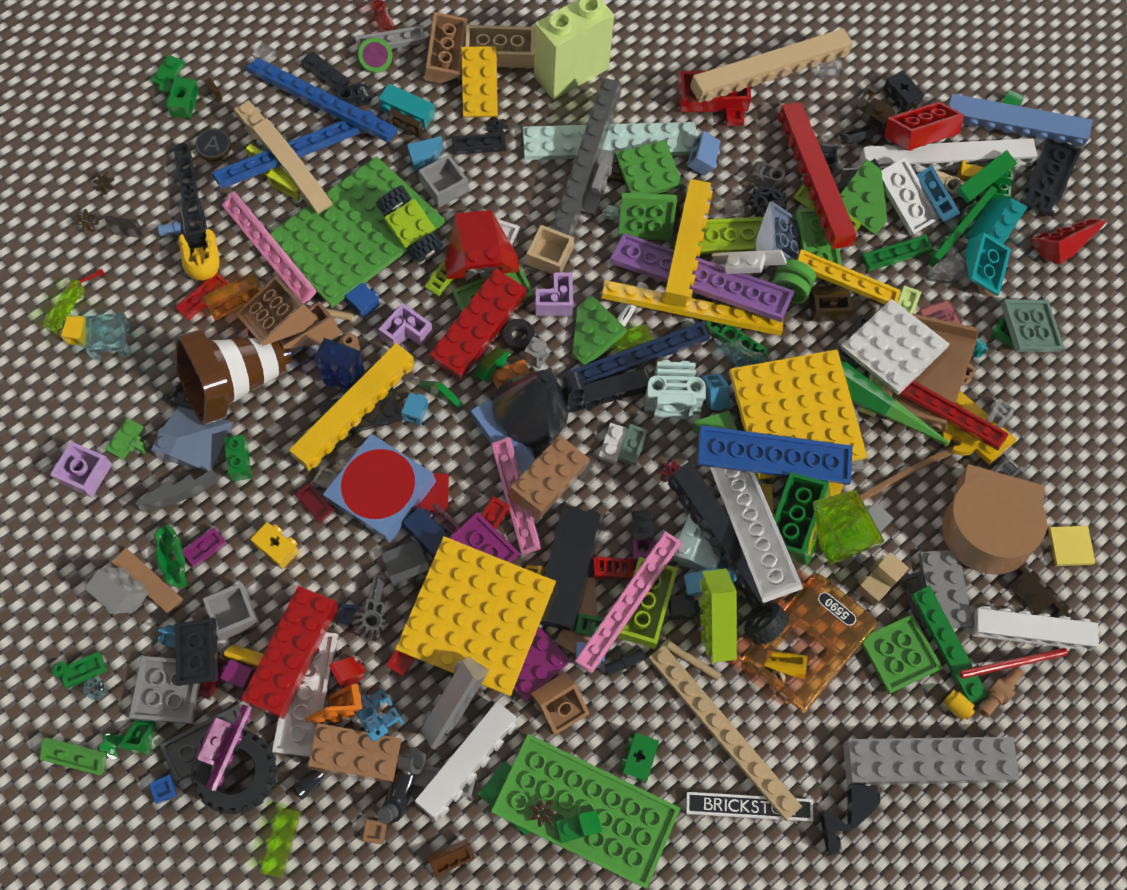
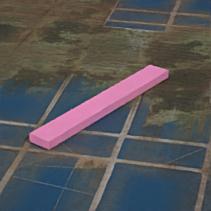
M231 192L222 204L224 209L290 290L304 305H307L317 292L316 289L237 193Z
M666 531L663 533L575 660L576 664L591 674L594 672L682 542Z

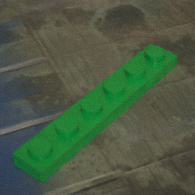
M994 186L982 191L977 196L979 198L978 202L974 201L968 207L970 211L969 213L965 212L959 218L960 224H955L949 230L950 236H945L940 241L941 247L939 249L936 247L929 255L931 259L928 261V265L933 268L942 259L995 194L997 189Z
M930 585L911 594L912 600L962 694L971 703L986 697L988 694L978 676L964 679L959 677V671L974 667Z

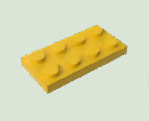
M496 46L462 47L463 118H498Z

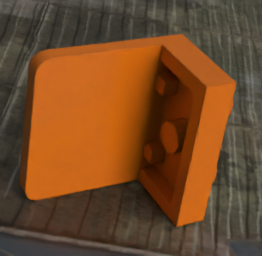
M358 684L349 685L328 696L329 707L305 718V723L312 722L313 725H317V723L324 724L326 721H330V724H337L343 722V718L355 716L354 713L362 709Z

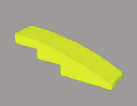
M249 144L246 148L249 157L263 152L252 144ZM280 166L263 172L267 176L270 186L297 201L301 199L297 187Z

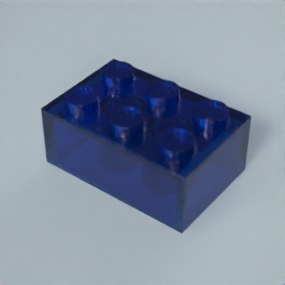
M327 338L323 339L314 356L321 379L327 386L333 387L334 385L347 392L365 374L360 351Z

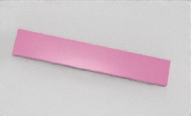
M507 437L493 442L491 445L506 501L510 505L509 512L521 555L541 550L533 517L507 497L510 487L521 476L511 438Z

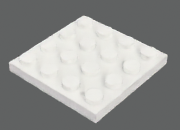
M891 299L841 346V350L899 395L948 348L949 343Z

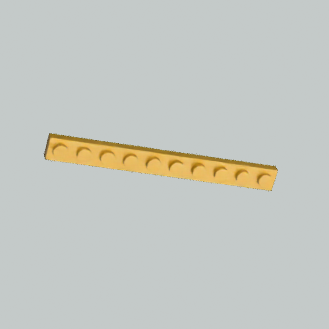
M607 280L603 284L602 299L779 336L783 332V320L779 322L744 309L716 305L712 302L693 298L687 300L686 306L682 307L663 303L664 292Z

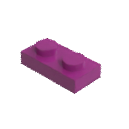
M213 527L185 548L183 554L192 566L196 568L224 547L227 542L216 528Z

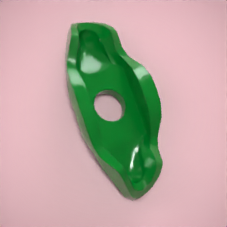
M167 524L158 529L154 534L157 544L155 550L156 563L165 577V583L174 587H187L185 580V558L181 542L172 524ZM172 552L176 558L174 561L171 559Z

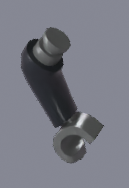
M411 747V749H405L403 755H398V769L402 771H397L385 802L378 811V819L381 823L398 822L406 813L416 778L414 774H420L426 763V755L420 749Z

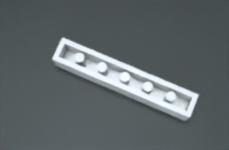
M981 606L972 612V636L1087 651L1099 647L1098 623L1090 622L1089 619L1071 620L1070 617L1067 618L1066 616L1054 618L1049 614L1031 615L1027 611L1014 613L1010 609L991 610V607Z
M496 702L415 800L416 805L435 821L439 817L442 819L450 808L448 806L453 800L456 802L463 794V787L466 784L470 785L477 776L476 771L480 767L484 768L490 761L489 755L494 750L498 751L504 743L503 738L507 734L511 735L516 729L517 717L499 702Z

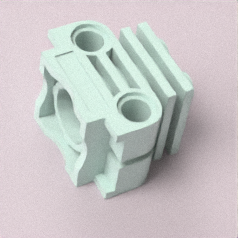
M669 360L657 362L655 374L648 382L644 399V411H654V418L656 419L677 417L691 420L693 413H701L703 401L706 399L705 382L701 378L695 377L696 363H690L689 361L671 362Z

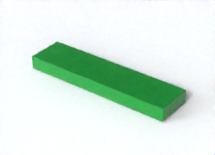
M1006 150L958 187L957 191L968 203L1013 168L1017 162Z
M923 235L864 253L860 258L867 272L929 254L934 249L927 235Z

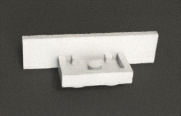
M782 250L712 254L715 264L725 267L727 274L762 273L763 266L786 265L787 263Z

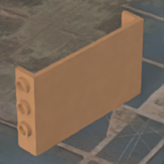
M912 314L949 343L948 348L914 381L956 403L978 339L979 329L970 325L956 324L953 321H943L935 317ZM885 386L884 392L936 432H946L947 420L933 415Z

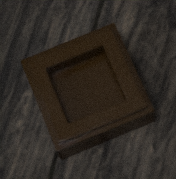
M206 79L204 83L208 93L217 103L222 101L219 88L211 79Z

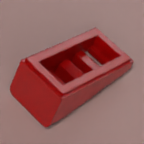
M593 557L595 580L632 579L634 576L632 559ZM623 564H627L628 573H624ZM600 565H604V572L600 571ZM608 565L612 566V572H608ZM616 565H619L620 573L616 572Z

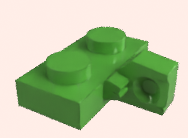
M127 418L105 450L121 460H124L127 454L133 452L134 449L145 454L148 447H146L145 443L141 442L142 437H140L145 431L144 426Z

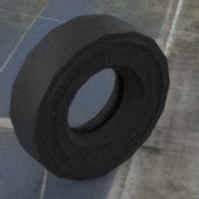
M523 319L509 321L502 331V338L506 347L516 352L524 351L532 338L535 337V330L532 324ZM515 330H523L526 337L522 341H516L512 338V333Z

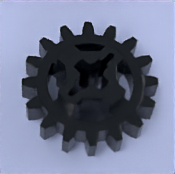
M766 184L764 188L762 185H759L758 189L754 188L753 193L750 194L748 204L751 206L750 211L756 212L755 217L759 215L764 217L770 202H774L786 210L788 199L785 198L786 193H780L781 188L775 189L774 184L772 187Z

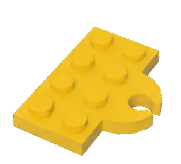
M959 391L955 404L986 420L989 415L963 392ZM949 423L946 432H942V437L949 443L951 440L959 443V446L953 447L951 453L965 456L976 452L989 465L1017 440L1009 433V436L997 451ZM1001 427L1002 430L1009 433L1005 428Z

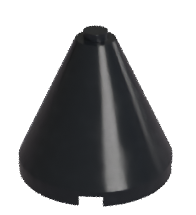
M539 370L508 378L499 386L493 399L492 411L498 427L501 426L508 433L507 436L522 444L542 445L552 441L553 438L562 432L568 419L566 399L555 375L549 370Z

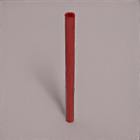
M1060 648L959 671V677L964 679L1067 656L1068 651L1066 648Z

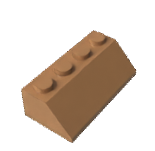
M434 12L424 80L443 83L460 77L462 47L465 44L468 19Z

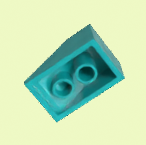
M984 232L970 238L965 252L969 280L998 296L1001 291L1011 249Z

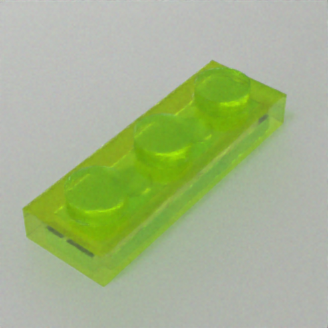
M74 278L71 280L44 320L43 325L48 332L56 334L62 328L67 316L72 313L78 299L82 298L85 289L79 280Z
M279 807L260 873L283 879L301 812Z

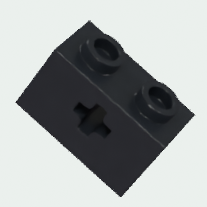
M903 70L888 78L883 87L885 94L893 100L903 113L919 105L924 96L923 91Z

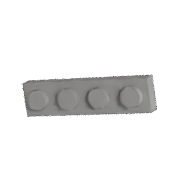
M422 25L355 36L358 52L361 44L370 38H380L386 41L391 49L426 43Z

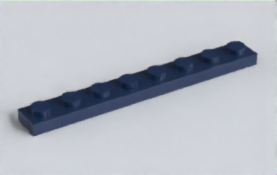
M703 322L568 371L567 374L578 372L583 385L703 343L708 341L710 336Z

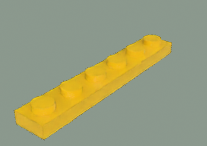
M803 249L799 251L797 260L810 266L815 271L817 277L885 305L891 299L898 303L901 290Z

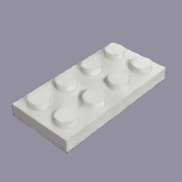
M906 157L882 170L884 191L910 236L941 218Z

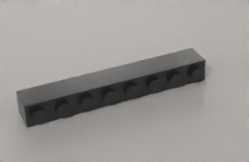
M690 461L682 465L666 477L668 486L671 490L675 491L679 497L680 504L687 509L691 520L698 525L702 531L703 538L712 546L714 554L720 558L727 571L734 570L737 578L735 584L746 596L747 603L754 610L764 608L773 600L763 603L730 518L692 462Z

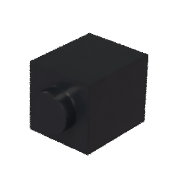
M670 596L668 602L670 620L694 619L696 613L699 612L698 600H695L694 596Z

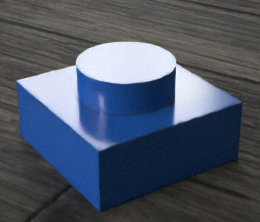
M171 775L149 783L155 804L157 805L178 796Z

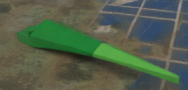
M841 361L853 404L903 424L944 445L949 444L944 437L846 361Z

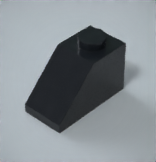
M851 784L847 787V825L852 830L868 818L877 809V805H880L881 797L880 793L877 792V786Z

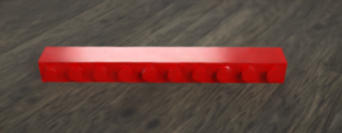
M802 102L783 104L778 113V121L782 124L783 134L788 139V146L792 149L793 159L797 162L798 171L804 179V186L809 191V199L813 201L815 213L818 214L820 219V226L825 231L826 241L829 242L831 249L853 246L857 234Z

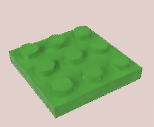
M666 140L623 150L615 154L629 193L659 194L682 188L683 186Z
M622 193L618 238L621 239L623 233L644 240L671 241L677 195Z
M913 614L859 639L888 695L943 669Z

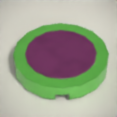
M370 38L361 44L358 57L360 64L365 70L377 74L389 68L393 54L391 47L386 41L380 38Z

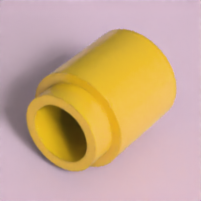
M955 690L943 700L946 704L945 707L960 720L963 718L968 720L975 712L973 710L975 705Z

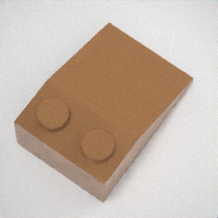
M319 301L308 308L317 317L309 328L278 341L284 349L325 344L336 339L342 333L333 317Z

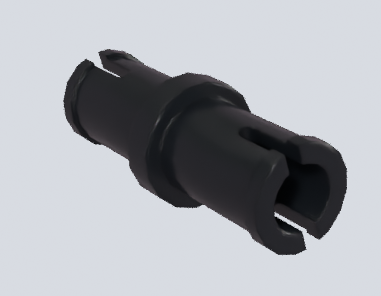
M639 648L627 655H620V658L604 664L610 677L624 669H631V666L639 662L645 661L646 656L643 650Z

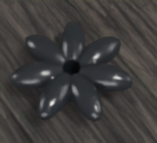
M494 117L493 122L487 121L490 127L486 131H493V134L497 132L504 133L503 129H508V125H504L505 119L498 121L497 117Z

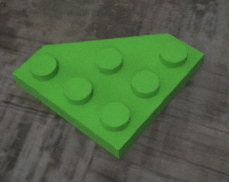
M866 159L840 193L847 213L861 222V225L873 234L877 235L887 222L882 170Z
M592 295L577 308L572 353L583 366L592 363L627 332L626 328Z

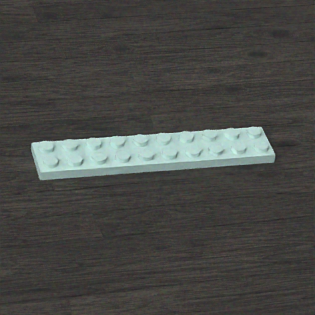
M695 122L610 124L602 149L620 152L666 140L672 156L690 155L694 138L697 137ZM587 125L523 127L524 159H576Z

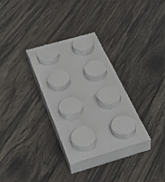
M950 550L920 552L918 555L925 586L930 585L952 628L963 629L973 627L961 562Z

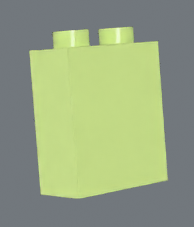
M576 0L535 23L534 77L553 100L609 69L614 14L602 0Z

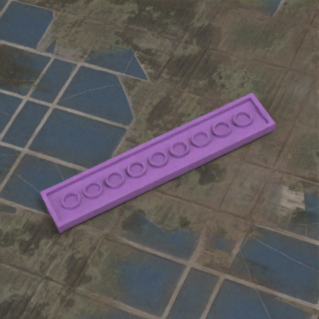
M623 233L610 258V263L668 283L674 250ZM697 257L695 258L699 262L697 271L692 273L696 275L694 286L690 285L689 289L693 290L692 292L782 322L793 297L794 290L744 273L727 274L725 267Z

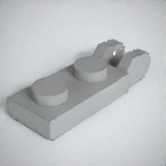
M999 399L989 412L986 421L997 423L996 427L1001 429L1008 422L1015 409L1002 399Z

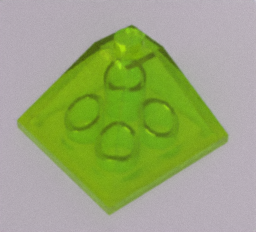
M856 489L813 502L820 548L829 565L848 559L885 542Z

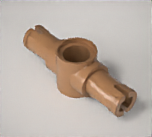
M1013 667L1005 678H998L988 688L987 692L989 694L987 699L978 709V712L983 717L988 718L997 706L1005 705L1015 695V691H1013L1015 684L1024 675V672L1019 667Z

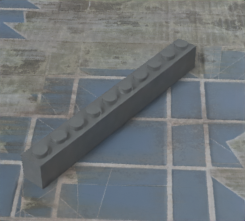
M604 77L602 79L552 227L553 230L571 237L574 235L621 94L620 81Z

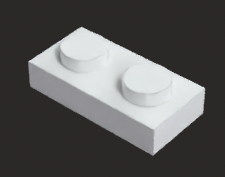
M610 423L598 459L617 464L628 428Z

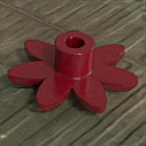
M675 460L672 461L671 466L663 463L666 470H661L659 473L667 477L681 466L676 467Z

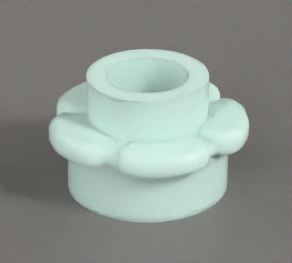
M606 205L605 209L602 210L605 214L604 217L614 220L619 217V209L615 206Z

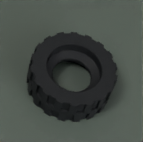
M770 602L764 608L757 609L751 614L744 625V632L755 645L762 646L763 644H768L785 630L788 625L789 615L778 603Z

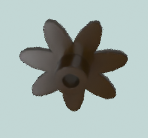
M105 171L103 175L100 172L96 173L98 179L92 181L95 184H99L96 191L103 189L104 194L107 195L108 188L111 190L115 189L110 184L115 178H108V171Z
M87 209L83 210V215L76 213L80 220L76 221L75 224L82 225V232H85L87 227L90 231L94 232L93 225L99 224L98 221L93 220L96 213L89 215Z
M539 798L538 807L530 805V809L535 812L530 816V820L538 819V827L543 825L544 820L548 824H552L550 816L557 814V811L550 809L552 801H548L544 805L542 799Z

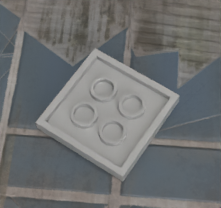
M141 656L129 718L132 720L193 724L200 684L176 686V659Z

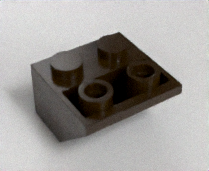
M811 288L808 297L812 322L849 320L853 312L851 294L846 288Z

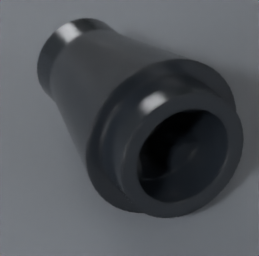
M314 770L295 781L292 789L304 800L306 797H310L325 777L320 771Z

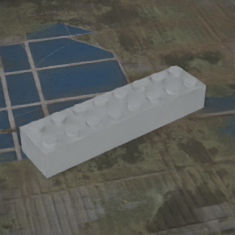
M1014 737L848 739L843 743L847 785L1011 783L1020 780Z

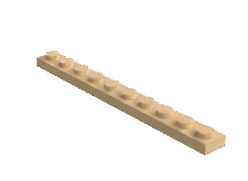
M665 645L653 653L648 660L779 815L787 821L802 805Z

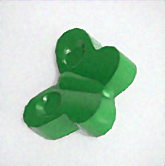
M105 733L103 735V742L98 745V750L105 752L108 758L115 759L117 757L116 747L120 745L124 736L119 734L112 736L109 733Z

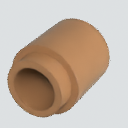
M347 333L340 338L339 344L342 354L348 358H355L360 353L357 336Z

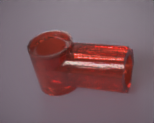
M374 0L371 3L372 18L376 21L381 32L396 30V26L386 9L385 2L383 0Z

